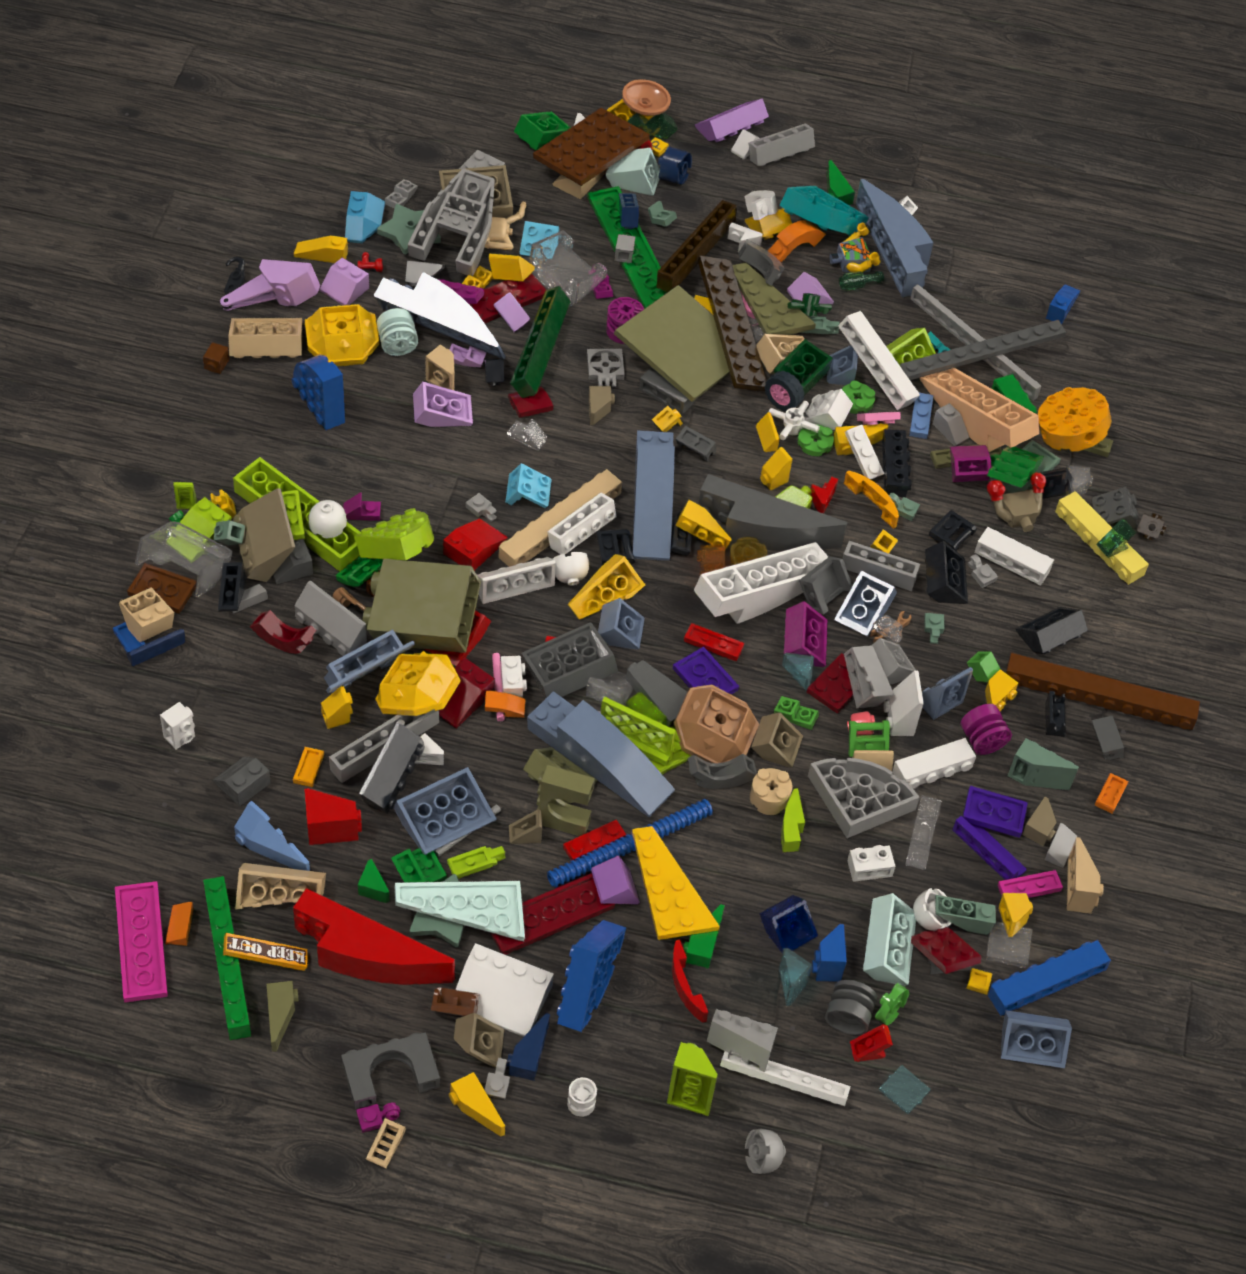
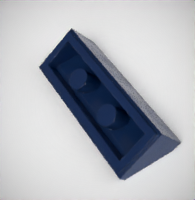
M178 629L127 652L126 655L131 665L135 666L184 644V629Z

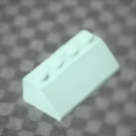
M893 893L873 898L863 971L877 981L893 984L899 983L906 986L909 983L913 950L911 936L915 934L916 919L913 909Z

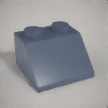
M618 598L603 605L598 633L610 646L637 650L640 648L645 618L621 598Z

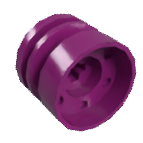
M620 297L609 304L606 333L614 342L625 344L614 332L644 310L639 301L630 297Z
M984 704L972 709L962 718L960 723L966 736L970 738L969 741L975 753L979 755H987L1001 749L1012 737L1010 729L1006 722L1003 721L999 709L994 704Z

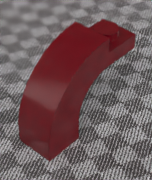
M271 610L260 613L250 625V628L268 644L282 651L294 654L301 653L313 640L312 636L317 631L312 625L301 629L292 628L279 620Z

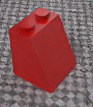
M309 788L304 789L309 845L358 840V832H362L361 810L356 809L355 801Z

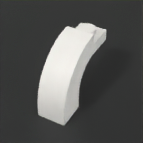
M753 191L745 196L747 210L752 212L754 220H760L778 211L773 191Z

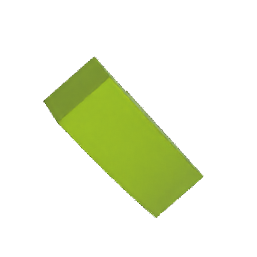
M798 788L793 790L785 809L781 829L782 852L799 851L801 842L799 833H803L805 819Z

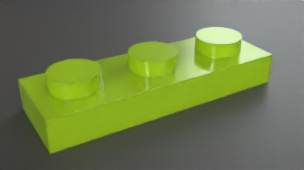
M298 490L284 491L282 496L293 540L305 539Z

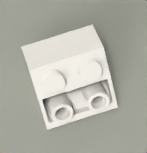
M842 389L831 390L822 395L818 394L813 397L812 403L805 411V421L835 430V427L842 426L853 403Z

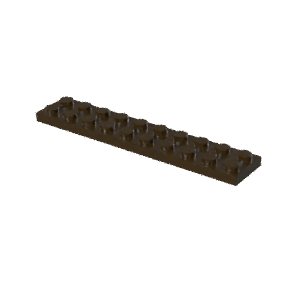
M700 256L698 264L733 386L739 389L765 392L764 386L767 380L732 262L727 259Z

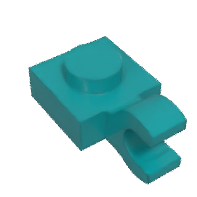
M931 331L928 333L934 350L938 349V353L950 350Z

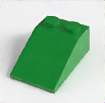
M550 111L521 115L514 132L519 135L521 140L526 141L532 149L538 150L571 127Z

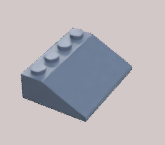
M468 767L397 800L394 806V810L402 825L424 855L497 820Z

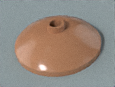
M650 80L631 81L625 85L622 92L624 103L631 110L641 115L654 116L661 114L669 108L671 102L669 92L662 85Z

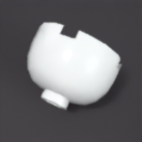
M322 500L316 503L309 513V527L315 535H322L323 538H333L340 535L347 525L345 510L339 503L332 500Z
M571 552V556L565 557V554H561L553 558L556 562L555 577L559 581L572 586L579 584V581L586 577L589 570V560L586 553Z
M931 888L917 897L914 902L913 911L916 921L923 928L936 931L951 925V922L935 914V896L946 895L939 889L932 890Z

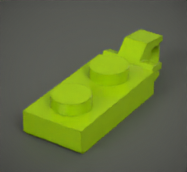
M484 846L449 858L447 864L452 875L456 874L459 879L493 867L498 861L505 859V851L502 846L494 849Z

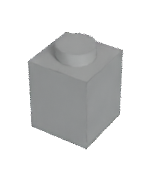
M618 234L615 261L632 263L635 246L634 236Z

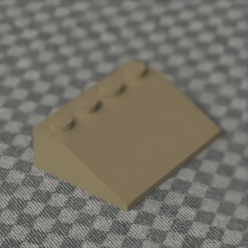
M506 165L466 168L467 170L495 179L492 217L506 219L512 216L513 203ZM462 169L439 171L441 190H444Z
M278 488L243 507L233 519L234 522L245 525L243 542L239 544L246 577L249 579L267 582L295 549L282 492Z

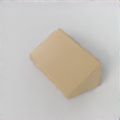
M855 750L852 758L870 761L892 771L894 751Z

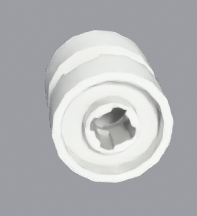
M581 1077L575 1079L570 1084L567 1105L572 1114L583 1117L593 1112L597 1088L592 1080Z

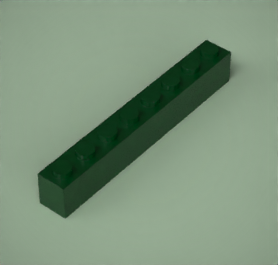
M560 286L545 291L510 384L521 398L534 396L538 392L571 300Z

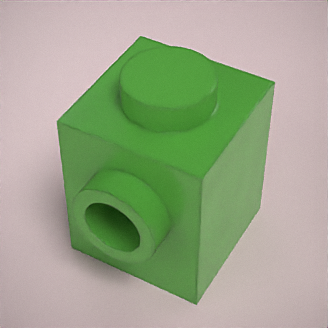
M977 652L967 662L969 668L973 669L972 674L976 681L988 682L1001 670L992 652Z

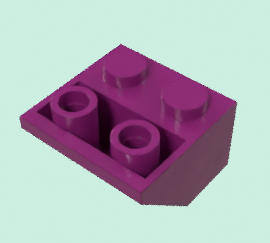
M986 445L950 447L953 482L989 481L990 477L987 475L991 468V458Z

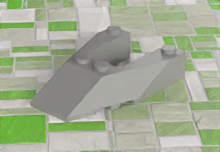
M463 168L449 182V185L444 190H441L432 202L427 204L409 240V256L425 261L440 229L444 228L467 236L456 259V271L473 276L479 265L491 229L495 179Z

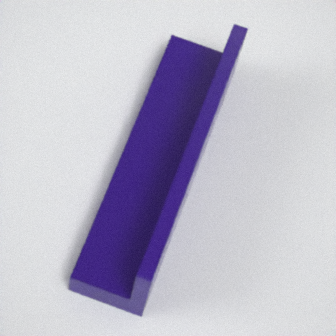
M962 816L956 819L952 831L1004 880L1018 878L1026 872L1027 869L983 827L969 823Z

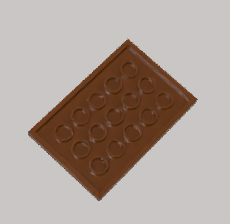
M600 108L535 151L533 158L582 186L647 142L649 134L609 111Z

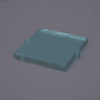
M903 1065L893 1075L890 1074L888 1080L879 1088L883 1094L907 1114L917 1104L920 1105L922 1099L931 1090Z

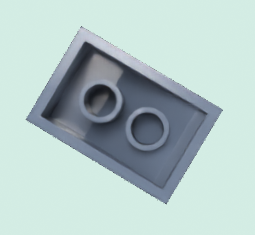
M861 571L834 620L868 637L888 610L897 591L894 586Z
M971 667L947 679H941L932 688L928 687L922 691V708L933 720L963 703L973 672Z

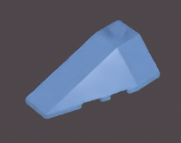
M249 802L234 826L236 841L242 846L245 845L249 850L290 868L310 871L309 861L293 843L287 844L283 832L279 828L275 830L268 822L270 818L254 802Z

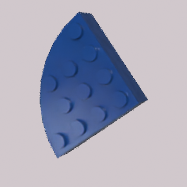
M317 355L297 363L294 367L293 378L291 379L294 388H298L302 400H306L310 412H314L318 424H322L324 429L328 430L345 423L343 374L333 362H328V358L324 355Z
M602 920L590 932H587L586 936L580 938L577 944L571 947L569 956L572 958L565 972L567 981L561 991L563 1000L557 1009V1015L559 1016L557 1024L581 1032L589 1023L592 1016L589 1014L593 1009L598 1008L615 968L612 962L615 960L617 953H620L626 927Z

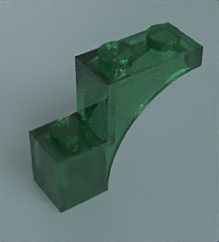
M665 112L655 115L650 120L641 114L635 113L627 121L648 133L649 136H659L666 140L678 130L674 119Z

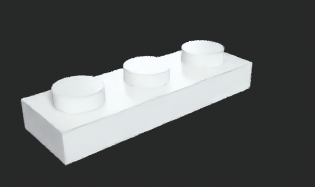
M863 425L845 431L844 433L863 475L870 480L883 475V469Z

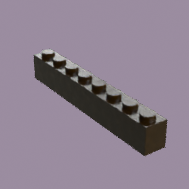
M722 200L657 271L656 288L669 292L681 284L697 266L699 257L705 256L729 230L730 224L736 222L737 205Z

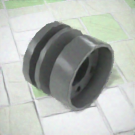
M854 980L838 981L835 983L831 1002H829L825 1015L826 1022L832 1028L846 1034H864L868 1030L872 1017L871 1013H873L877 1000L876 992L861 982Z

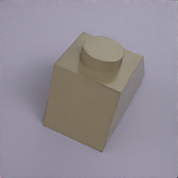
M589 386L590 425L596 424L611 412V404L615 403V395L611 394V386Z
M1047 797L1043 798L1027 822L1022 834L1041 846H1044L1047 840L1051 842L1057 832L1054 830L1057 822Z

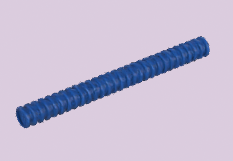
M702 799L701 802L698 801L690 807L687 806L685 809H681L680 812L676 811L674 814H670L669 817L666 816L663 819H659L658 822L655 821L653 824H648L647 827L653 826L659 837L663 838L668 836L669 833L672 834L674 831L680 830V828H685V825L689 826L691 823H695L696 820L700 821L702 818H706L707 815L711 816L712 806L708 800ZM632 832L631 835L627 834L625 837H621L620 840L616 839L614 843L610 842L609 845L605 844L603 848L599 847L598 850H593L592 853L588 852L587 855H582L581 858L577 857L575 861L571 860L570 863L567 862L564 866L560 865L559 868H554L553 871L549 870L547 878L550 884L557 888L558 884L563 885L564 882L567 883L570 879L574 880L575 876L580 877L581 874H586V871L591 872L594 866L616 856L623 857L625 853L634 852L636 848Z

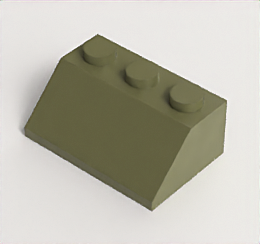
M552 747L534 749L523 769L535 781H538L541 772H545L547 765L592 777ZM560 799V800H562L563 802H565V803H567V804H568V803H573L572 801H569V800Z

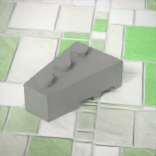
M873 645L852 647L844 653L856 708L877 707L894 695Z
M716 1009L707 1042L729 1054L732 1051L742 1056L741 1060L746 1063L750 1060L760 1066L759 1070L765 1072L778 1028L768 1023L757 1022L748 1017H741L728 1011Z

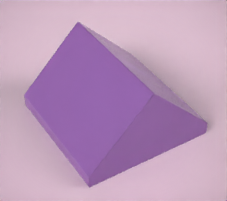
M619 856L592 867L591 872L601 903L639 904L640 901L630 869Z

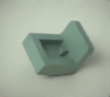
M657 201L648 208L653 224L668 226L677 218L676 212L663 209L661 201Z

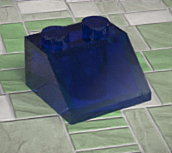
M792 895L759 913L766 933L784 955L818 936L805 899Z

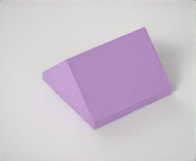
M803 272L787 288V292L792 299L802 301L803 293L820 295L819 303L833 304L834 302L820 282L806 272Z

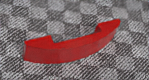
M676 940L672 957V975L676 990L691 1014L702 1023L707 1022V1007L702 994L693 996L682 969L685 968L687 957L681 941Z

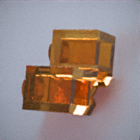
M700 545V550H697V561L700 562L701 567L699 578L701 574L726 568L725 547L723 545Z

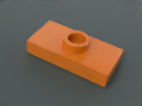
M1110 773L1095 802V806L1113 814L1129 781Z

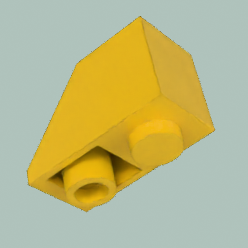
M999 670L988 681L985 690L987 704H994L1001 711L1005 707L1006 702L1013 700L1017 695L1018 682L1002 670Z
M344 686L339 687L321 702V713L328 729L350 723V714H353L351 707L353 702L350 693H346Z

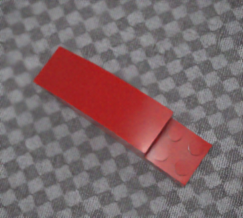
M306 888L293 907L297 931L303 935L308 934L319 942L317 944L318 965L323 968L358 979L399 985L453 983L455 980V959Z

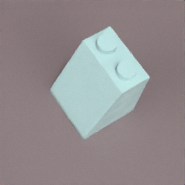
M651 148L636 149L610 166L606 171V177L612 187L619 186L620 189L654 195L659 182L660 168Z

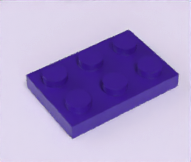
M704 647L673 664V670L689 688L714 685L729 694H733L739 689V685Z
M970 786L962 817L971 824L1020 838L1028 802Z

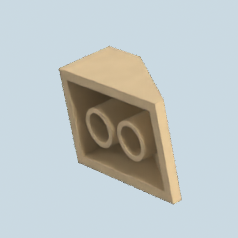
M764 334L756 346L760 360L765 365L766 370L770 374H775L774 369L804 340V337Z
M1076 837L1068 856L1067 910L1091 914L1094 906H1098L1099 896L1103 894V884H1100V874L1081 838Z

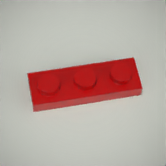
M691 623L684 636V642L699 648L704 647L707 651L736 662L744 648L743 642Z
M616 819L564 843L563 848L570 860L575 861L577 857L581 858L582 855H587L588 852L592 853L593 850H598L599 847L603 848L605 844L609 845L610 842L614 843L616 839L620 840L621 837H625L626 833Z

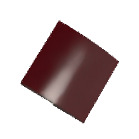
M539 387L538 392L534 396L521 398L517 392L508 394L513 410L516 409L519 418L552 411L554 407L543 387Z

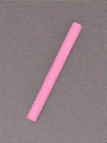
M494 653L492 654L495 691L502 692L500 654ZM496 712L497 721H504V712Z

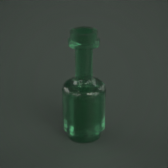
M861 271L846 273L839 277V285L842 290L845 289L846 291L860 289L865 286L866 282L876 281L880 283L884 280V274L882 271H875V274L864 275Z

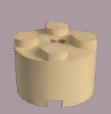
M773 768L760 769L752 782L750 801L752 805L754 804L758 808L759 812L766 815H776L783 809H786L792 792V782L789 774L786 771Z

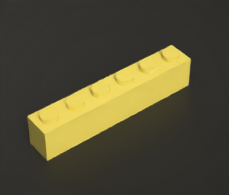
M1076 491L1059 500L1055 511L1057 515L1122 580L1129 585L1145 575L1149 564Z

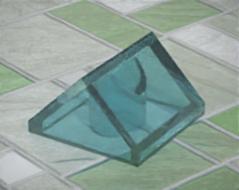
M788 948L783 949L779 966L786 1006H790L806 987L812 964Z

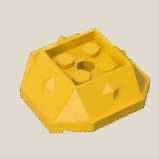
M359 304L320 307L312 316L305 319L308 351L314 356H326L328 362H333L336 366L364 364L368 356L379 345L375 314L368 312Z
M424 651L414 653L413 655L399 654L380 683L379 694L375 699L383 714L418 716L428 713L433 709L435 711L444 709L461 680L447 655L426 654Z

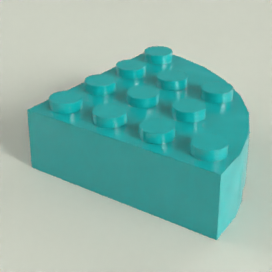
M817 186L788 187L779 205L784 208V212L790 215L794 213L810 222L818 224V227L823 230L829 228L846 233L849 236L854 232H858L857 226L859 223L863 222L866 225L869 216Z

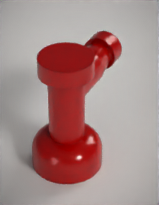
M364 252L362 254V261H358V268L375 269L377 272H383L382 258H377L375 262H369V254Z

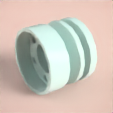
M395 308L387 310L379 316L377 328L382 349L386 353L400 356L410 353L416 348L418 336L413 316L409 311Z

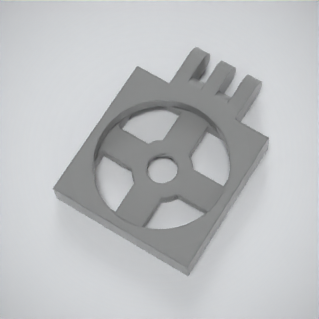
M587 349L589 380H598V386H603L602 382H605V386H609V382H612V387L616 388V380H624L622 349ZM594 356H601L600 362H591V359ZM608 356H616L619 362H611ZM603 363H608L609 366H608V367H604L602 364H603ZM611 369H618L617 371L610 373Z

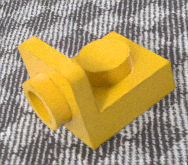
M669 406L665 407L652 419L662 432H667L676 423L680 426L683 424L680 420L682 417L676 409L672 410Z

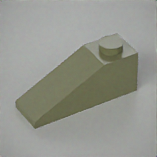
M292 981L266 984L272 1052L277 1051L295 1011L294 1002L299 1001L298 989H293Z

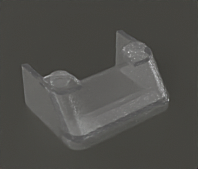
M168 522L140 538L135 564L140 565L150 559L158 565L172 561L199 575L194 595L199 597L216 586L222 575L223 563L230 562L232 551L179 522Z

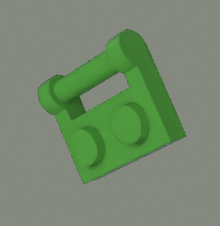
M889 720L871 723L849 721L848 755L853 757L855 750L889 751ZM882 730V735H856V732Z

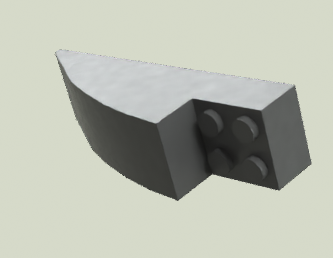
M710 474L707 475L700 489L698 505L704 507L714 519L726 523L725 532L732 539L731 543L777 551H786L815 542L821 549L841 548L843 545L848 523L846 521Z

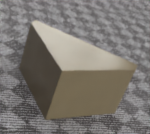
M538 809L509 825L510 843H541V810Z

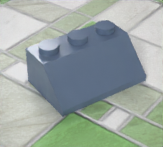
M1005 1010L1002 1028L1001 1059L1065 1068L1072 1030L1069 1020Z

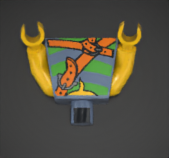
M863 222L858 224V232H854L849 238L838 244L837 253L830 254L829 256L830 263H839L843 272L861 274L863 272H870L872 264L874 266L880 264L878 253L873 252L870 254L864 238L860 237L861 235L866 236L869 233V229Z

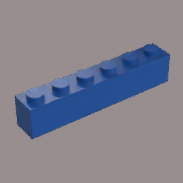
M1098 940L1092 943L1085 942L1078 949H1069L1057 958L1050 957L1043 964H1034L1022 973L1015 972L1008 979L995 981L991 984L988 997L1000 1016L1005 1014V1010L1013 1011L1107 970L1111 959Z

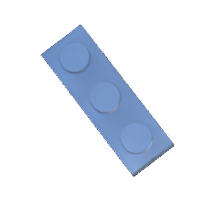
M919 393L920 396L914 401L909 436L927 439L933 395Z

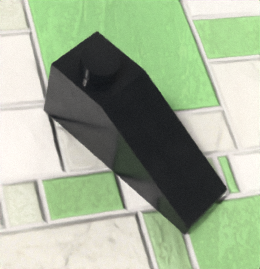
M242 562L223 563L218 612L238 611L246 581Z

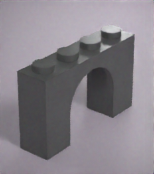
M426 1032L421 1034L413 1033L402 1039L394 1038L387 1043L380 1045L372 1044L365 1049L350 1050L341 1055L342 1067L355 1111L376 1104V1094L371 1080V1073L378 1064L387 1060H398L410 1067L419 1093L440 1088V1077Z

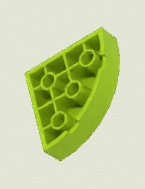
M412 508L404 511L405 514L390 517V521L376 523L374 528L370 527L361 530V533L355 536L360 557L408 560L422 552V547L428 548L434 541L428 515Z

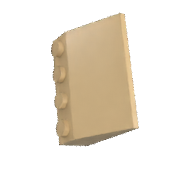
M231 318L229 355L235 358H243L244 356H252L253 358L288 356L296 358L301 356L302 318Z

